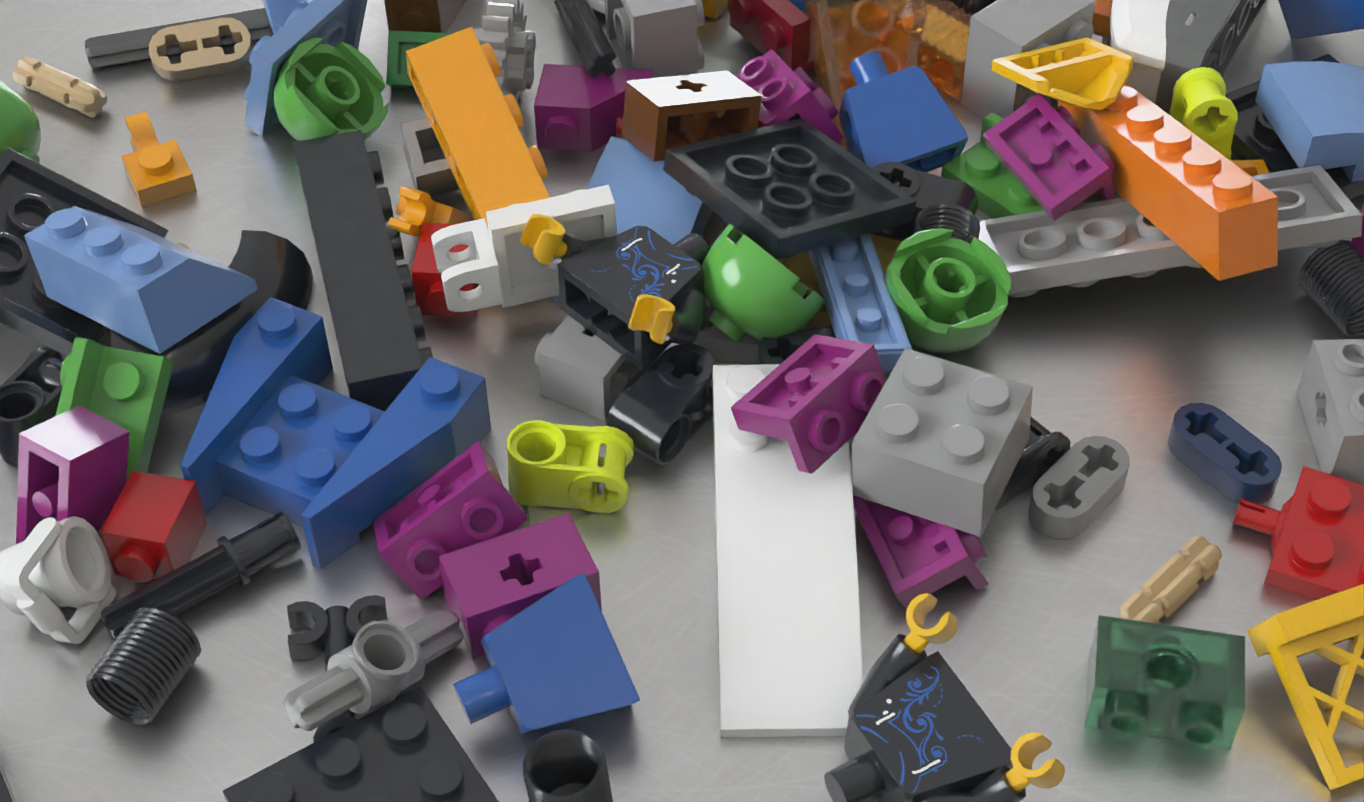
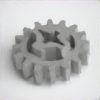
M492 0V2L487 4V15L482 17L481 29L474 28L473 30L480 45L488 42L496 55L501 75L495 78L503 96L511 93L518 103V100H522V91L525 92V89H531L535 75V32L525 31L527 15L523 14L524 4L520 3L519 0Z

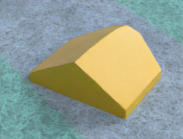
M1086 37L992 60V71L1032 91L1065 104L1086 110H1102L1117 100L1133 69L1134 57Z

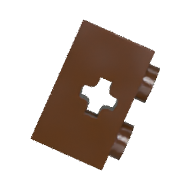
M728 71L626 81L622 136L653 162L665 161L667 149L758 128L762 95Z

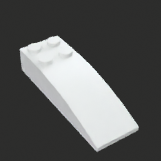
M780 364L713 365V450L720 738L846 736L849 718L848 709L863 683L859 583L849 440L814 473L801 472L796 466L788 441L739 430L731 411V407Z

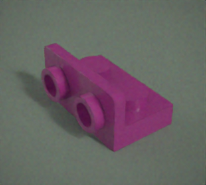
M1037 94L983 133L988 148L1054 221L1095 192L1103 200H1110L1116 196L1111 176L1116 171V167L1108 153L1096 142L1089 146L1079 136L1081 130L1070 112L1063 106L1054 109L1041 94Z
M815 334L731 407V411L739 430L788 441L798 470L812 474L859 431L886 383V379L874 344Z
M478 441L373 520L379 555L417 597L426 598L443 585L439 556L515 531L526 522L527 516L524 509L503 486L495 460Z
M853 495L854 509L895 596L904 607H907L918 595L931 594L966 575L976 590L989 584L978 563L988 557L987 551L978 536Z

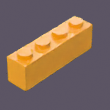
M471 26L406 51L407 73L473 220L485 218L488 228L486 211L505 208L516 203H527L550 198L542 181L548 178V173L541 153L536 145L526 146L519 131V128L524 127V120L519 105L513 94L510 93L503 96L495 78L501 75V71L491 45L488 42L480 45Z

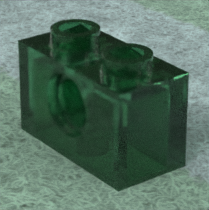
M1099 615L1088 659L1084 727L1108 730L1115 735L1124 737L1142 735L1181 741L1188 746L1196 748L1214 746L1231 749L1245 710V636Z

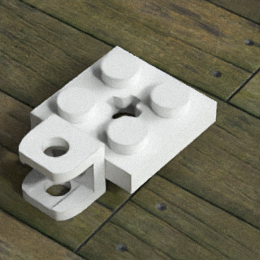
M609 185L587 190H576L564 195L527 203H516L505 208L486 211L488 228L485 218L451 225L435 232L431 236L437 269L439 273H442L441 278L448 309L453 312H466L500 304L502 308L558 296L557 264L553 262L550 264L540 263L533 256L534 248L524 246L520 242L527 222L532 214H542L562 224L565 228V234L583 241L613 237L617 235L616 210ZM456 245H468V248L458 253L449 252ZM466 284H479L477 288L470 291L459 290Z

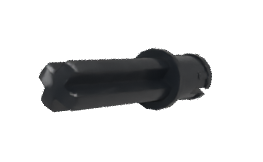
M279 511L269 519L230 540L222 536L217 539L218 547L105 607L101 612V618L109 635L115 641L116 636H119L120 631L131 620L132 615H135L136 610L142 607L159 608L175 616L237 581L242 586L250 582L249 576L301 549V543L285 514Z

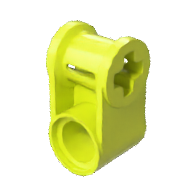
M1206 67L1192 69L1184 73L1176 81L1173 88L1169 115L1227 159L1231 160V145L1238 121L1236 107L1230 99L1225 97L1226 84L1219 72Z
M542 420L521 423L510 431L507 438L509 492L515 500L531 507L549 506L583 509L594 513L617 511L626 504L629 488L624 479L625 467L632 461L634 455L633 440L627 433L610 426L565 425ZM604 444L607 447L605 457H600V447ZM599 482L605 483L603 494L597 493Z

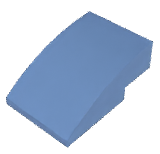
M1324 61L1285 62L1264 65L1255 101L1297 166L1303 168L1321 165L1324 170L1341 167L1351 182L1364 180V67Z
M612 136L586 188L587 190L609 185L615 202L617 234L637 225L647 226L672 244H675L690 233H696L703 238V230L713 210L696 196L688 193L685 187L663 171L665 161L653 162L628 140ZM560 295L554 296L553 301L560 303Z

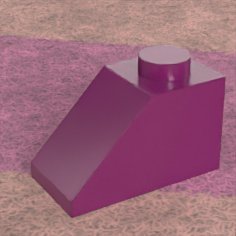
M544 64L534 102L537 148L593 152L606 145L611 136L616 137L618 114L624 115L626 81L653 78V70L615 68L616 71L613 75L608 77L601 72L594 79L588 74L585 66Z
M78 406L19 433L16 544L26 540L36 525L49 517L55 518L56 521L72 516L84 518L98 533L127 481L130 431L82 406Z

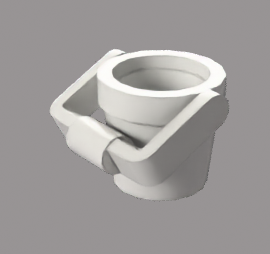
M72 516L60 521H56L53 517L43 519L36 525L26 540L0 552L1 600L13 613L26 615L42 633L49 634L56 641L73 644L83 642L101 618L102 610L109 606L116 596L117 590L111 584L110 562L104 543L95 528L84 518ZM76 607L78 609L68 622L60 608Z

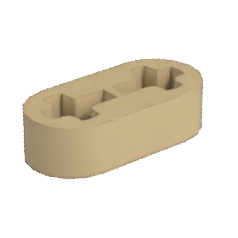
M216 18L170 26L159 30L152 36L149 43V56L155 71L162 78L170 81H184L237 71L249 63L250 54L253 50L251 35L247 27L241 21L234 18ZM231 35L233 42L237 43L234 45L235 53L224 54L222 47H218L221 45L222 36ZM178 45L181 52H184L181 54L180 63L171 64L170 59L166 56L169 51L168 46Z

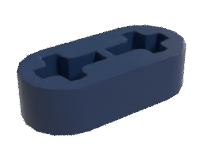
M1189 403L1177 410L1174 414L1167 443L1170 452L1180 462L1234 503L1239 504L1241 497L1258 504L1269 501L1274 495L1282 468L1280 458L1272 448L1213 405Z

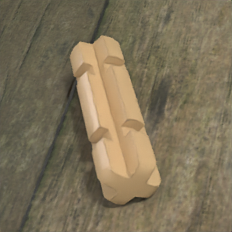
M32 57L20 58L18 60V67L13 70L12 75L15 82L22 84L30 90L42 93L43 96L67 107L76 109L91 118L99 116L102 113V106L107 103L106 93L99 90L96 86L80 81L78 78L52 66L44 65L41 61Z
M1204 536L1190 538L1178 550L1180 555L1172 556L1140 586L1142 593H1133L1120 606V615L1117 616L1116 621L1121 630L1128 631L1137 640L1148 638L1161 625L1159 619H1168L1199 588L1197 582H1205L1218 569V561L1222 558V553L1217 545L1210 544Z

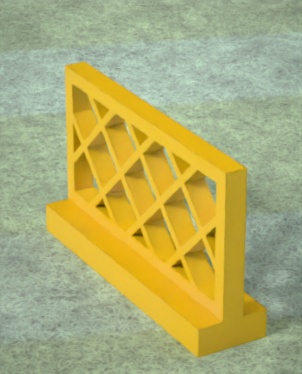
M1364 584L1280 612L1247 630L1257 656L1270 655L1329 790L1364 778V759L1363 762L1346 768L1333 740L1339 718L1364 730V713L1345 704L1354 674L1356 673L1364 677V659L1360 658L1364 648ZM1350 639L1346 651L1335 646L1337 643ZM1314 652L1341 666L1331 696L1309 686L1297 660L1298 657ZM1320 709L1325 711L1324 716L1322 715Z

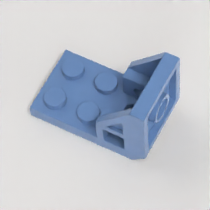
M263 0L273 36H263L256 43L250 54L249 62L252 64L251 78L245 92L247 109L244 125L263 136L279 122L274 108V83L281 67L299 44L318 37L324 38L319 44H329L336 47L341 41L358 49L367 0Z

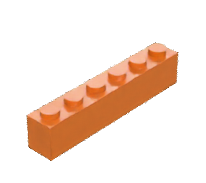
M1127 83L1123 86L1117 100L1102 110H1086L1058 101V107H1065L1076 120L1081 130L1079 136L1089 146L1095 142L1098 143L1112 159L1116 167V171L1111 174L1115 191L1218 281L1277 266V195Z

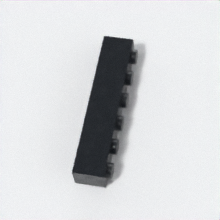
M361 130L293 142L349 397L386 411L428 358H433L430 347L418 348L417 342L426 340L424 323L419 304L407 306V300L415 299L413 282L408 264L398 266L396 264V261L404 259L400 232L386 226V222H389L390 217H394L388 188H376L377 185L384 184L378 151L367 152Z

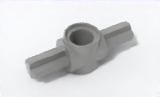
M436 610L406 628L388 621H374L364 625L358 631L351 646L334 654L329 659L327 672L286 695L283 704L288 712V721L294 728L312 731L348 709L354 713L367 715L396 700L401 691L422 679L427 663L461 643L464 634L459 627L460 619L454 612L445 613L442 610Z

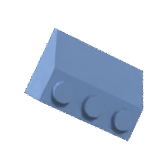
M77 206L62 209L51 214L43 225L24 235L47 297L159 354L258 290L255 279L141 227Z

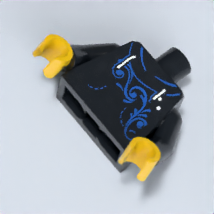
M532 214L520 242L524 246L534 248L533 256L540 263L550 264L553 262L557 264L560 309L638 368L643 370L648 367L671 343L689 345L697 339L707 308V301L704 296V270L702 266L710 250L709 245L700 235L690 233L675 244H672L649 227L637 225L613 237L583 241L565 234L563 225L549 216L542 214Z
M925 593L915 597L907 607L906 620L911 631L907 636L898 634L871 667L848 709L849 718L844 749L850 761L826 772L824 780L833 802H871L875 799L878 802H1020L1026 797L1025 788L1030 784L1045 789L1057 786L1063 780L1065 767L1058 759L1053 758L1045 762L1040 768L1032 770L1035 757L1047 751L1051 747L1052 742L1041 733L1030 732L1022 735L1011 749L939 651L927 656L924 649L929 643L941 644L954 637L957 631V619L954 614L948 611L941 617L935 627L925 629V617L934 609L938 600L932 594Z

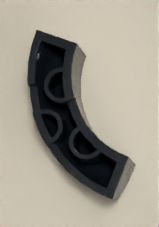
M242 230L238 250L228 267L255 279L258 290L161 354L111 330V347L163 356L174 361L161 417L176 414L204 403L202 394L212 390L234 336L270 297L307 310L312 293V269L304 252L291 241L267 231Z

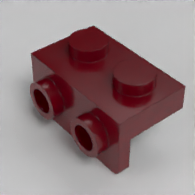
M728 0L727 7L730 14V26L763 55L772 49L792 71L800 66L804 72H807L831 61L832 49L810 31L811 19L789 0Z

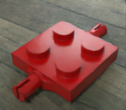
M1303 466L1294 495L1283 504L1281 511L1245 500V498L1241 497L1232 524L1272 536L1270 541L1272 560L1264 584L1312 600H1318L1364 584V485Z

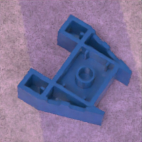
M270 297L234 336L180 467L184 479L196 482L205 516L210 513L224 495L272 515L281 511L291 523L304 528L312 565L318 569H323L360 542L359 533L373 524V520L479 441L481 444L491 431L485 377L429 357L388 409L382 411L319 386L333 369L323 316Z

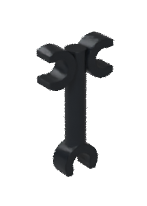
M377 595L365 596L356 600L349 608L336 605L327 608L325 611L318 604L309 601L295 602L288 605L287 614L290 628L299 629L307 627L312 629L308 633L288 635L290 658L310 660L325 651V672H327L329 659L334 654L351 646L358 631L364 624L373 620L387 619L385 597ZM348 709L319 726L313 736V742L358 720L356 719V713Z

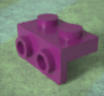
M772 49L763 56L753 58L747 62L740 70L739 75L736 76L762 95L759 120L764 126L786 122L792 116H795L796 119H804L836 143L844 138L832 121L839 114V111L820 87L816 88L800 66L792 71Z

